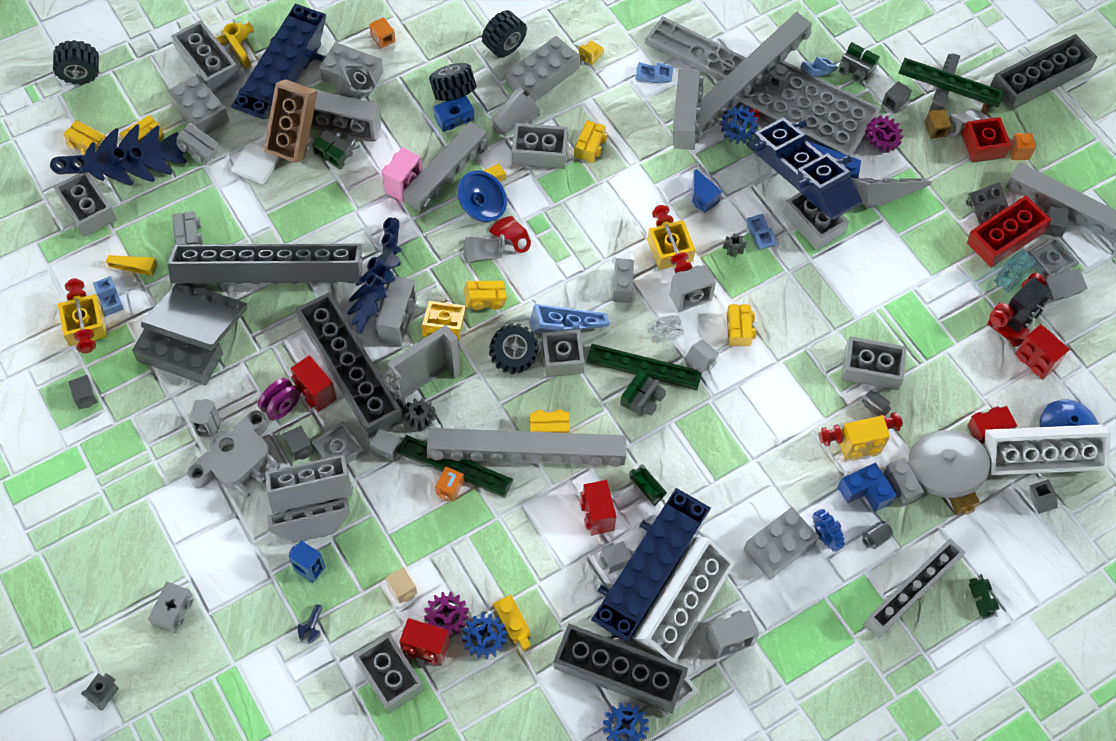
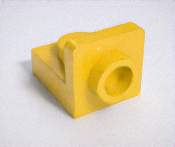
M590 40L585 46L582 44L579 46L578 54L582 61L593 65L604 53V48Z

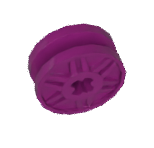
M278 379L262 393L258 400V408L265 412L270 420H279L296 406L301 392L297 387L292 386L289 379Z

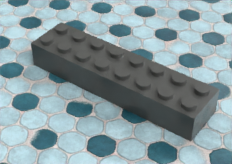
M329 292L296 308L298 320L368 438L372 437L374 433L377 434L379 429L386 430L403 421L402 410L331 293Z

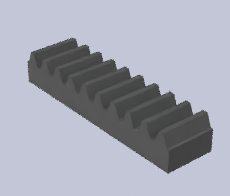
M948 54L942 70L955 74L961 55ZM939 87L936 88L929 112L944 109L949 91Z

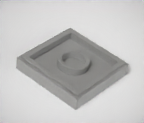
M1057 236L1040 244L1026 254L1044 276L1052 273L1056 275L1062 274L1061 271L1074 268L1079 264V261Z
M344 421L310 442L321 459L344 455L346 464H349L365 453V449Z

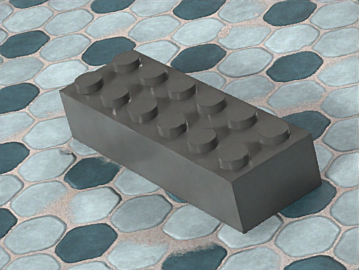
M1074 34L996 73L990 86L1004 91L1001 101L1012 111L1090 71L1098 57L1077 34Z
M569 623L553 661V666L556 670L672 714L688 672L687 667Z

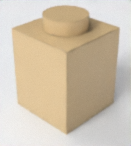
M404 567L386 577L387 585L399 604L411 601L417 594L416 586Z

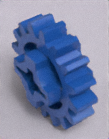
M740 105L739 109L733 106L732 111L727 109V115L723 114V120L720 121V126H723L721 127V132H725L724 138L730 137L729 142L736 140V144L740 140H742L743 144L746 143V139L751 141L752 135H755V132H757L755 129H758L759 126L757 124L758 117H754L755 112L749 113V107L743 110L742 105ZM751 126L750 130L746 133V129Z
M825 509L814 512L812 522L814 523L813 526L816 534L819 536L818 539L828 549L831 548L833 552L842 549L845 545L843 541L845 538L843 537L844 534L842 533V526L839 521L835 520Z
M481 613L479 619L474 615L473 622H466L468 628H463L462 630L463 634H465L462 636V642H467L464 648L465 650L470 649L469 653L471 656L477 653V659L485 655V659L488 660L490 654L497 657L496 651H503L501 644L506 645L507 640L504 638L507 637V631H502L505 628V624H499L500 620L498 617L493 620L492 614L485 618L484 614ZM492 626L497 630L499 635L492 631ZM486 630H487L488 636L485 637V639L483 640V643H482L481 636H484V634H486ZM471 638L478 643L477 647L472 643Z
M622 702L619 703L618 709L612 706L611 710L613 713L606 712L605 716L608 720H603V725L608 726L603 729V734H609L606 740H646L643 732H649V728L644 725L648 724L649 720L643 719L645 711L639 713V706L636 705L633 709L630 702H628L627 707H624ZM623 713H630V714H633V715L627 716V715H624ZM615 718L617 726L614 728V730H612L611 724L613 719ZM622 723H631L629 728L630 730H627L626 728L621 729ZM640 723V731L637 735L634 727ZM619 737H628L629 740H622Z

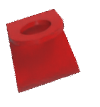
M507 216L498 220L489 231L499 238L503 234L504 239L510 240L515 251L518 253H525L531 246L527 230L513 216ZM520 239H525L527 242L523 249L518 247Z
M998 303L993 309V311L996 310L997 306L1002 303ZM990 317L987 325L1005 337L1012 347L1019 346L1030 332L1029 328H1023L1018 333L1007 325L997 327L992 324Z

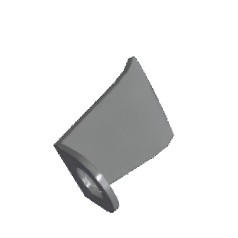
M969 109L964 113L950 114V123H955L957 130L955 133L949 131L948 136L957 137L963 124H966L967 121L988 119V117L976 109Z
M501 234L498 241L479 237L465 238L463 252L466 262L469 264L474 261L502 258L505 247L504 235Z

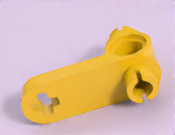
M241 22L237 24L228 23L221 31L222 35L215 38L222 46L226 44L229 46L241 66L246 70L252 67L241 44L243 40L248 38L247 34L254 32L253 26L250 22L243 25Z

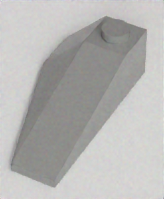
M851 178L865 208H876V205L887 204L925 188L932 183V181L922 178H899V182L897 179L883 178V181L873 178Z

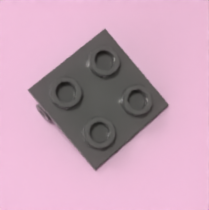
M1000 182L969 193V198L966 200L967 206L973 207L979 225L1008 207Z

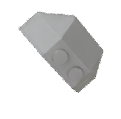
M348 498L332 499L325 503H315L303 508H293L285 512L267 516L268 529L270 532L293 543L334 534L350 514Z

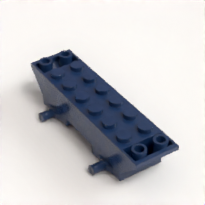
M295 3L275 36L270 40L269 46L244 86L239 89L231 108L263 120L269 119L276 83L285 79L295 82L303 68L307 69L312 61L315 59L321 62L324 61L326 56L317 52L321 46L326 14Z
M783 117L755 132V138L747 142L746 146L829 218L833 220L862 204V199L850 177V171L844 167V165L852 162L851 157L847 155L839 160L833 158L828 153L823 155L806 141L805 134L800 131L801 128L807 126L806 120L802 119L797 123H792Z
M675 488L653 524L648 523L644 519L640 523L639 527L648 532L612 588L609 589L603 584L598 588L597 592L606 597L591 621L628 642L692 540L698 536L711 507Z

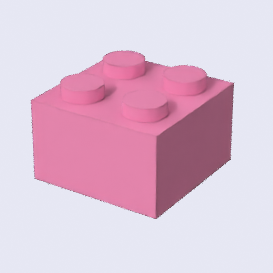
M404 147L393 155L391 162L385 165L382 170L386 194L404 202L403 191L422 172L421 156Z

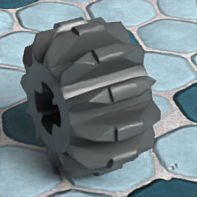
M422 397L420 401L414 398L413 403L407 402V408L403 409V420L407 422V426L409 428L414 426L415 431L419 427L425 430V425L431 427L432 421L436 419L434 414L436 411L430 400L425 402Z

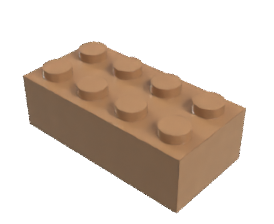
M286 79L276 83L263 152L295 163L305 158L318 90Z

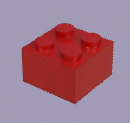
M1001 117L967 121L962 131V137L971 162L1005 158L1011 147Z
M1040 324L1025 337L1015 355L1022 363H1025L1032 369L1035 375L1044 380L1060 365L1070 349L1045 326Z
M310 355L290 368L292 372L291 379L295 384L293 386L297 387L301 394L306 397L305 401L310 408L314 407L319 412L337 399L333 382Z
M607 479L583 484V492H580L581 500H579L581 511L585 512L584 524L586 530H590L591 536L613 532L617 516Z
M408 618L399 640L401 651L408 659L416 660L418 658L424 660V663L427 665L436 666L437 664L442 666L450 644L449 632L446 629Z

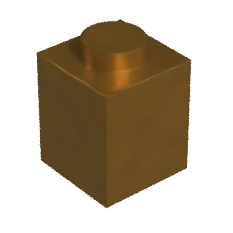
M946 110L928 112L925 125L930 139L947 137L951 129V123Z
M975 492L962 497L949 498L956 515L962 513L964 515L971 514L980 503Z

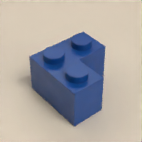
M876 462L843 477L837 487L847 504L865 496L874 512L891 505L897 496Z

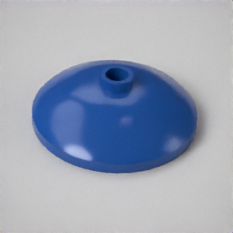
M475 170L464 175L459 181L457 188L458 200L470 217L481 222H493L504 214L507 207L506 192L502 184L493 175L485 171Z
M1061 399L1050 403L1043 410L1040 417V427L1098 425L1096 417L1089 408L1069 399Z

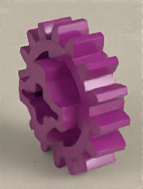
M879 115L878 118L874 117L867 124L865 133L868 135L865 138L870 139L869 145H875L874 150L880 148L881 153L884 150L889 153L902 143L901 139L904 136L900 133L903 129H898L900 124H895L894 118L889 120L886 115L883 119L882 115Z
M441 592V597L433 595L434 601H427L430 608H424V612L428 614L424 616V620L428 622L427 624L448 630L449 637H452V632L454 631L456 634H460L459 628H466L463 621H469V616L465 615L469 613V608L465 607L466 601L460 602V595L458 594L454 598L452 592L448 596H445L444 592ZM444 612H448L449 617H445Z

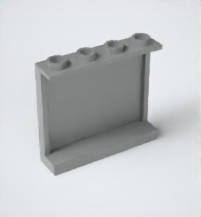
M444 325L387 363V374L392 388L390 392L402 410L406 408V397L448 370L454 379L461 375L458 338L447 325Z

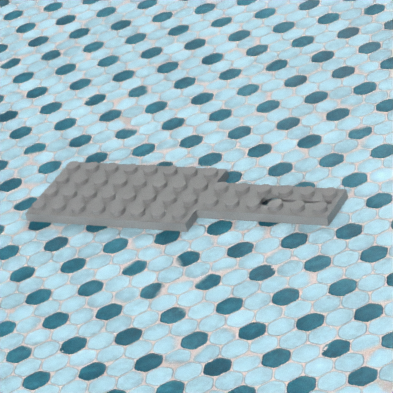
M664 16L661 17L645 38L646 44L696 69H700V71L720 81L746 58ZM700 48L704 51V55L696 57L691 51ZM786 61L778 63V65L786 66L787 70L791 72L790 84L781 94L766 86L769 73H767L761 83L754 85L750 93L741 97L737 104L738 106L742 105L744 109L747 107L751 110L757 109L760 117L772 123L783 117L792 123H797L804 119L807 122V126L801 128L800 131L805 134L806 140L851 157L867 134L865 133L867 124L874 117L877 118L882 109L821 78L810 76L804 70ZM776 79L774 82L780 85V81Z

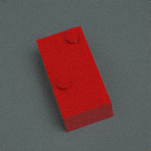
M1025 195L971 230L967 244L992 268L1044 234L1048 229L1051 219Z

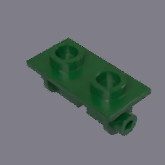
M643 464L636 470L632 469L628 473L630 475L629 478L654 506L667 494L666 490Z
M980 574L981 580L977 578L970 579L969 587L973 598L982 597V600L975 601L979 615L983 619L990 618L991 613L998 617L996 610H1000L996 598H991L989 591L993 590L989 579H984L982 574Z

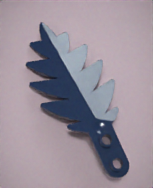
M136 124L126 134L118 147V128H115L102 141L96 152L95 142H92L87 148L85 155L54 157L50 161V168L59 175L90 173L96 179L104 181V174L118 182L133 185L134 182L126 172L143 180L154 182V177L146 167L171 175L173 172L165 161L185 164L187 161L182 154L188 152H183L178 148L176 144L178 132L171 134L158 144L160 129L158 125L148 132L138 145L140 125Z
M388 217L384 221L383 230L385 231L381 240L383 252L378 257H372L367 264L368 271L360 278V282L355 283L356 286L363 285L349 298L350 302L358 299L347 312L348 315L357 312L350 325L353 326L358 323V334H362L369 318L376 315L377 301L387 297V289L383 285L391 283L396 279L390 269L401 265V260L396 255L402 250L397 246L400 226L399 220L395 217Z

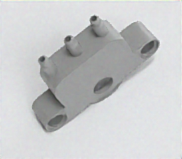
M255 410L250 412L233 427V430L220 431L214 435L210 442L211 451L204 453L187 471L193 486L197 488L204 487L215 478L228 490H238L241 494L249 497L251 492L245 484L254 477L260 483H264L266 479L259 472L264 466L269 464L276 470L280 468V464L271 456L267 443L260 437L268 427L265 416L261 411ZM255 421H261L259 424H253ZM234 446L232 450L223 452L225 447ZM199 473L202 474L201 477H199V478H194L197 474H199Z

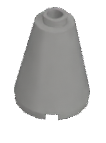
M356 63L348 64L342 72L335 94L361 100L374 90L376 85L375 78L369 70L365 71L362 65Z
M519 87L514 91L492 120V128L497 134L501 133L503 135L513 130L515 123L526 124L541 115V113H538L540 110L534 100L529 95L525 96L523 94L525 91Z

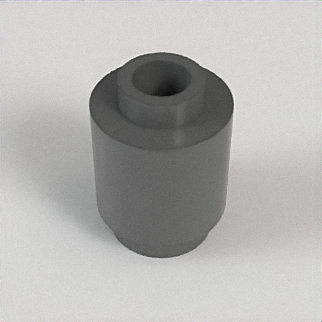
M872 389L862 399L864 406L876 416H886L892 409L890 407L891 402Z
M877 522L863 532L862 541L866 547L876 549L891 538L893 530L887 522Z

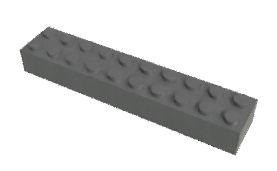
M361 244L174 245L167 265L170 283L177 284L360 282L363 259Z

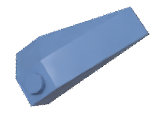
M534 304L529 321L531 331L537 335H542L544 332L576 329L582 331L608 327L610 324L606 313Z

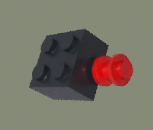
M1032 273L1028 279L1024 280L1021 284L1022 288L1012 297L1008 305L1004 303L999 304L996 310L990 313L989 317L992 324L997 327L1007 325L1018 333L1023 328L1028 329L1033 323V319H1038L1044 311L1042 307L1044 308L1050 300L1048 296L1052 290L1046 287L1044 277L1038 273Z

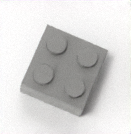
M697 265L691 270L680 271L672 276L669 295L678 313L712 301L716 281L708 265Z
M580 329L542 333V350L546 377L584 373L585 361Z
M739 610L732 613L729 618L723 619V617L713 620L706 638L715 659L754 646L759 631L750 611L743 612Z

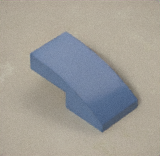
M816 57L814 63L803 61L800 68L810 76H822L837 70L838 66L828 58Z
M638 62L635 79L652 83H669L672 81L673 66L658 62L655 66Z
M764 214L746 218L745 222L759 250L777 245L771 228H768Z
M111 276L93 282L106 316L124 310Z

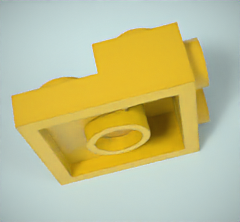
M429 301L422 323V336L428 337L444 325H447L458 338V341H460L466 306Z

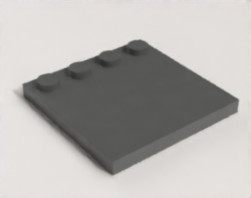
M176 283L141 321V328L212 351L247 310V303L188 283Z

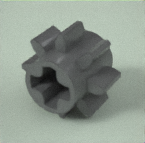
M735 233L731 237L726 236L723 249H727V255L734 257L739 253L743 255L747 242H743V236L735 235Z

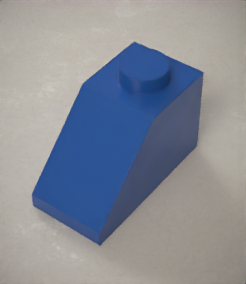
M696 169L694 170L692 180V202L697 209L706 213L720 202L722 191Z

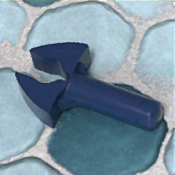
M316 604L307 624L304 626L298 624V635L301 642L304 634L309 630L311 635L308 638V644L320 636V630H316L315 625L322 611L321 605Z

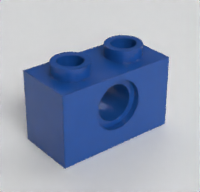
M467 96L433 106L434 117L442 132L452 130L457 126L468 124L475 120L474 108Z
M302 540L289 551L288 557L294 571L312 583L315 582L326 568L321 553Z

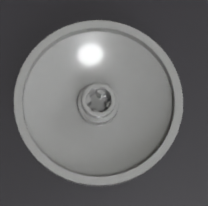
M941 430L929 433L915 442L909 452L908 465L923 490L936 496L953 498L971 494L985 483L989 474L990 459L985 447L974 437L959 431Z

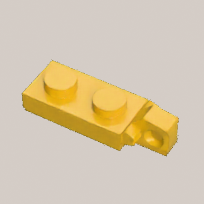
M512 595L494 602L493 607L501 623L505 624L504 629L507 631L509 639L514 644L519 642L523 652L531 649V644L528 640V637L531 636L530 630Z

